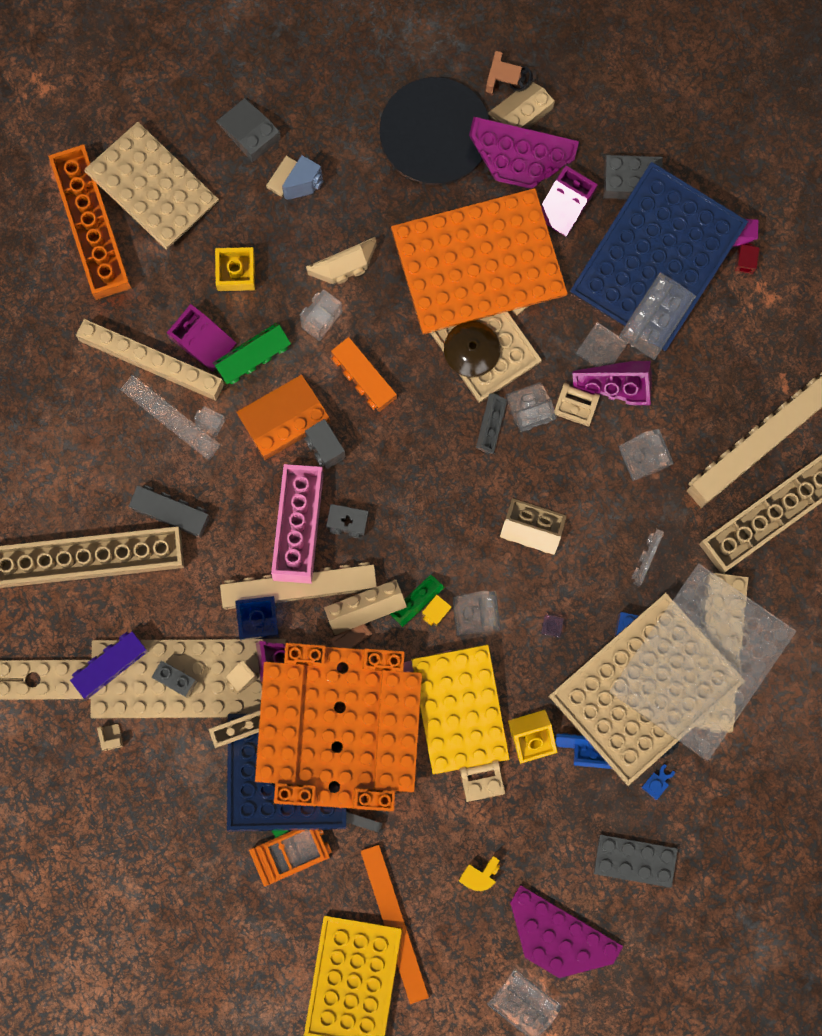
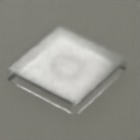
M596 322L576 354L595 367L615 364L628 342Z

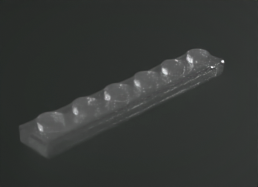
M133 375L120 389L208 461L221 447L219 443Z

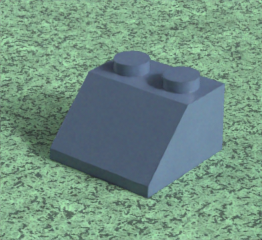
M301 155L282 185L284 198L289 200L310 195L316 189L319 190L323 184L321 166Z

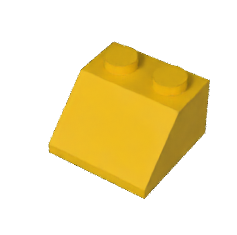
M546 710L508 721L520 764L557 753L552 726Z

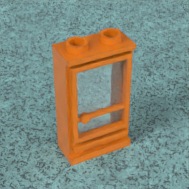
M293 830L250 849L249 852L264 887L329 859V854L332 853L329 843H324L322 839L324 831Z

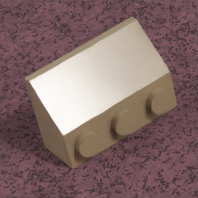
M532 82L526 90L514 92L492 109L488 115L492 121L528 129L553 110L555 101L543 87Z
M512 498L500 537L555 555L567 516Z

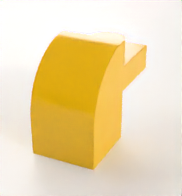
M492 856L482 872L468 864L458 881L475 891L487 890L496 882L490 878V875L495 876L500 868L498 864L500 860Z

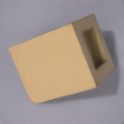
M118 724L97 727L102 751L124 747Z

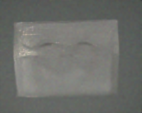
M515 969L487 1003L490 1008L526 1036H540L553 1023L562 1008L560 1004Z

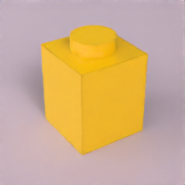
M436 595L422 612L423 620L428 625L432 626L434 624L437 627L452 607Z

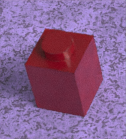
M751 243L740 245L737 251L735 271L753 274L757 269L760 247H755Z

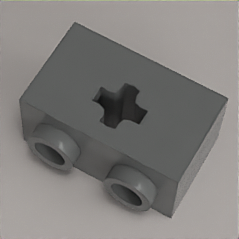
M331 504L326 528L332 534L341 535V532L349 533V537L360 538V536H365L369 511ZM347 518H350V522L352 523H349L348 526H345L344 522L342 521H346Z
M162 660L151 677L186 698L189 697L198 682Z

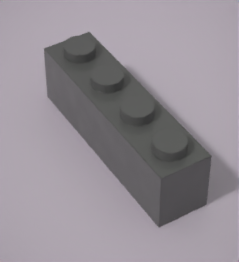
M143 485V488L137 486L128 506L131 510L172 527H179L180 530L199 538L202 537L210 519V516L206 513L207 510L196 506V509L189 507V503L181 499L178 502L171 499L172 496L164 492L157 494L149 486Z

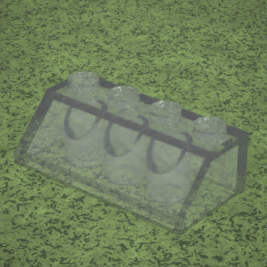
M659 273L618 337L655 360L696 295L673 279Z

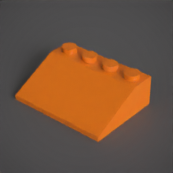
M302 374L236 412L264 460L306 437L305 430L323 419L328 424L330 423L329 416Z

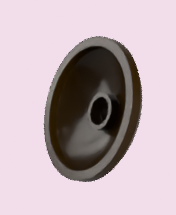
M470 321L455 326L449 332L444 342V357L447 364L454 372L465 377H480L487 374L495 367L500 357L501 348L496 333L489 326L480 322ZM474 343L476 348L471 349L469 345Z

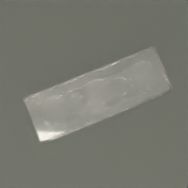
M656 529L654 534L650 533L646 543L649 544L647 551L643 550L639 561H642L639 568H635L631 577L634 579L633 584L638 587L644 581L663 536V531Z

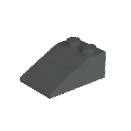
M245 98L216 121L252 163L281 140L279 130Z

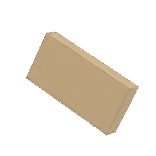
M285 156L266 185V188L283 197L282 185L297 162Z

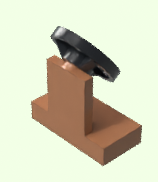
M495 51L485 92L493 93L496 80L509 83L510 87L516 92L526 90L533 80L532 71L528 67L501 62L502 52ZM529 71V80L526 83V85H524V81L526 79L525 75ZM513 84H519L521 88L516 89L513 87Z

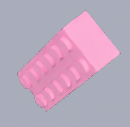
M284 464L271 571L273 581L312 584L323 484L322 467Z

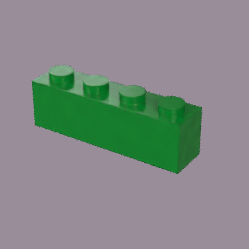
M274 323L214 361L213 365L226 384H234L240 380V376L244 373L250 374L256 370L255 366L260 363L265 364L269 362L274 354L285 352L288 349L287 346L291 343L278 323Z

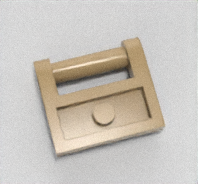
M564 382L553 414L589 427L600 395L596 393L593 395L570 387V384ZM566 393L591 401V405L565 397Z
M494 760L489 764L460 768L466 802L505 794L498 760ZM494 770L495 776L468 781V775Z

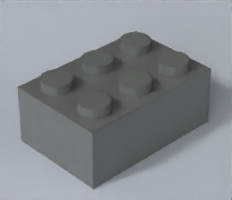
M606 155L604 161L603 198L628 199L649 164L653 162L662 168L663 157Z

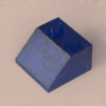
M274 596L235 601L239 639L241 641L279 636Z

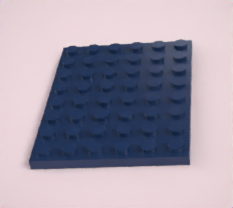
M651 162L570 292L666 351L748 221Z

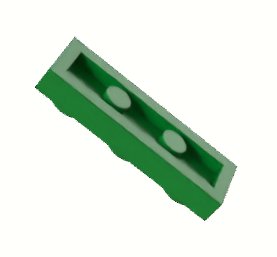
M432 575L428 576L404 599L407 607L391 613L390 616L401 627L405 626L444 589V586Z

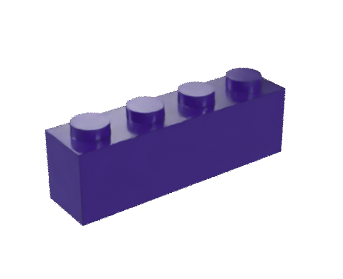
M134 632L124 633L119 637L120 641L115 645L110 644L103 650L104 654L99 658L95 656L88 662V666L82 670L80 668L72 674L73 678L70 679V682L85 700H88L149 652Z

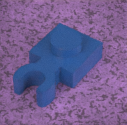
M666 764L660 767L659 775L653 772L641 787L655 800L669 786L665 780L672 778L675 774L674 771H671L669 775L664 773Z

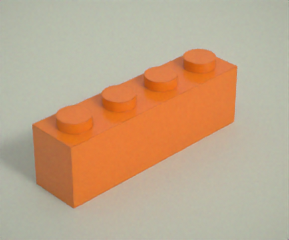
M349 337L331 350V355L333 356L331 360L337 367H342L344 376L348 381L352 380L356 384L355 389L361 396L364 394L367 397V403L373 410L377 409L380 412L397 399V394Z

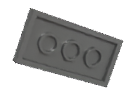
M599 835L593 874L672 888L678 849Z

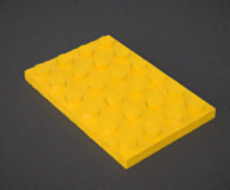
M488 644L412 658L413 672L422 673L420 710L432 774L458 770L461 767L469 768L489 764L494 760H498V762L509 760Z
M324 916L304 1036L386 1035L402 935L401 928Z

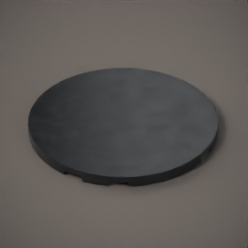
M442 77L418 79L400 88L386 104L380 120L381 146L387 160L404 177L425 185L451 184L465 178L483 160L469 134L473 117L489 120V115L480 98L465 85Z

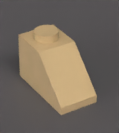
M242 660L226 676L229 680L226 684L233 692L237 690L241 693L258 678Z

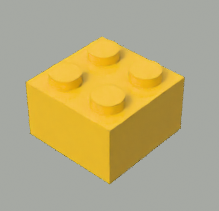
M253 247L215 248L216 287L218 291L255 290V253Z

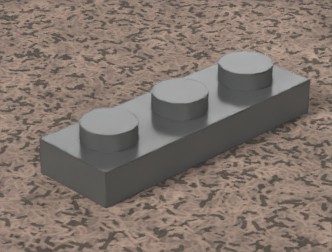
M489 394L476 445L477 449L488 454H494L507 399L496 394Z

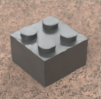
M325 419L305 430V443L310 451H315V459L320 467L324 466L327 470L346 458L344 449Z

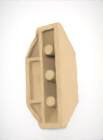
M373 237L306 266L307 274L331 284H341L347 281L348 277L362 275L367 270L377 246L376 238Z

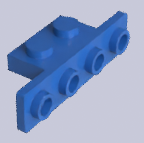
M556 734V747L574 748L573 766L612 769L583 735Z

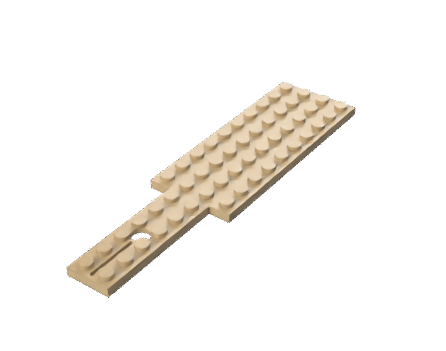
M286 639L140 640L149 652L89 698L91 699L90 718H228V714L258 712L261 707L262 682L260 681L256 643L258 641H266L286 645ZM92 640V658L95 656L99 658L104 654L103 650L110 644L115 645L120 640ZM90 660L0 661V700L84 699L70 682V679L73 678L72 674L80 668L82 670L85 669ZM161 660L198 681L188 698L151 678ZM243 660L258 679L241 693L237 690L233 692L226 684L229 681L226 676ZM36 672L39 674L41 680L36 687H29L26 684V677L29 673Z

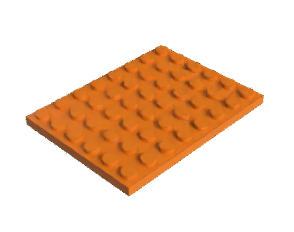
M535 188L391 226L422 335L567 296V290Z

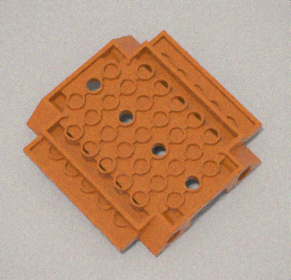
M286 643L284 663L264 662L255 782L275 783L274 804L394 811L395 791L414 792L422 673L400 672L403 671L404 651L363 650ZM341 662L346 663L348 666V671L344 674L337 671V665ZM335 703H344L345 711L337 713L334 710ZM335 741H339L343 746L342 751L339 753H335L331 749V745ZM332 781H336L340 785V789L336 793L329 791L328 786Z

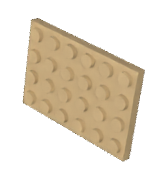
M139 122L134 124L85 168V172L166 250L219 200Z
M508 312L475 320V322L489 326L496 333L501 348L497 364L487 374L472 378L460 375L479 403L487 399L489 394L496 393L542 362ZM455 326L430 333L443 353L445 339ZM471 343L469 347L471 349L476 348V345L474 343Z

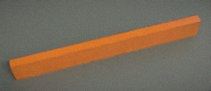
M377 845L362 850L360 852L384 926L402 929L397 966L409 1003L413 1004L427 999L429 996L380 846Z

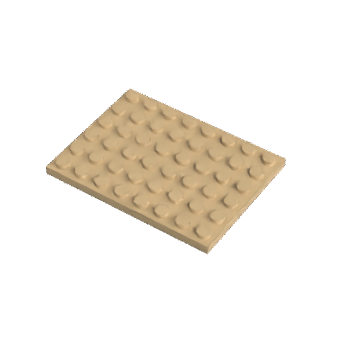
M665 593L549 695V698L624 783L629 786L742 685L745 680Z

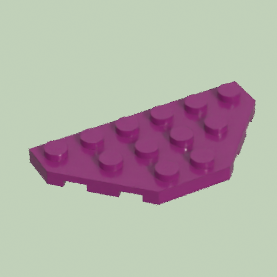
M473 117L469 134L496 181L530 189L559 171L564 165L574 161L579 141L478 117Z
M519 885L510 901L524 957L558 978L614 964L623 948L622 945Z

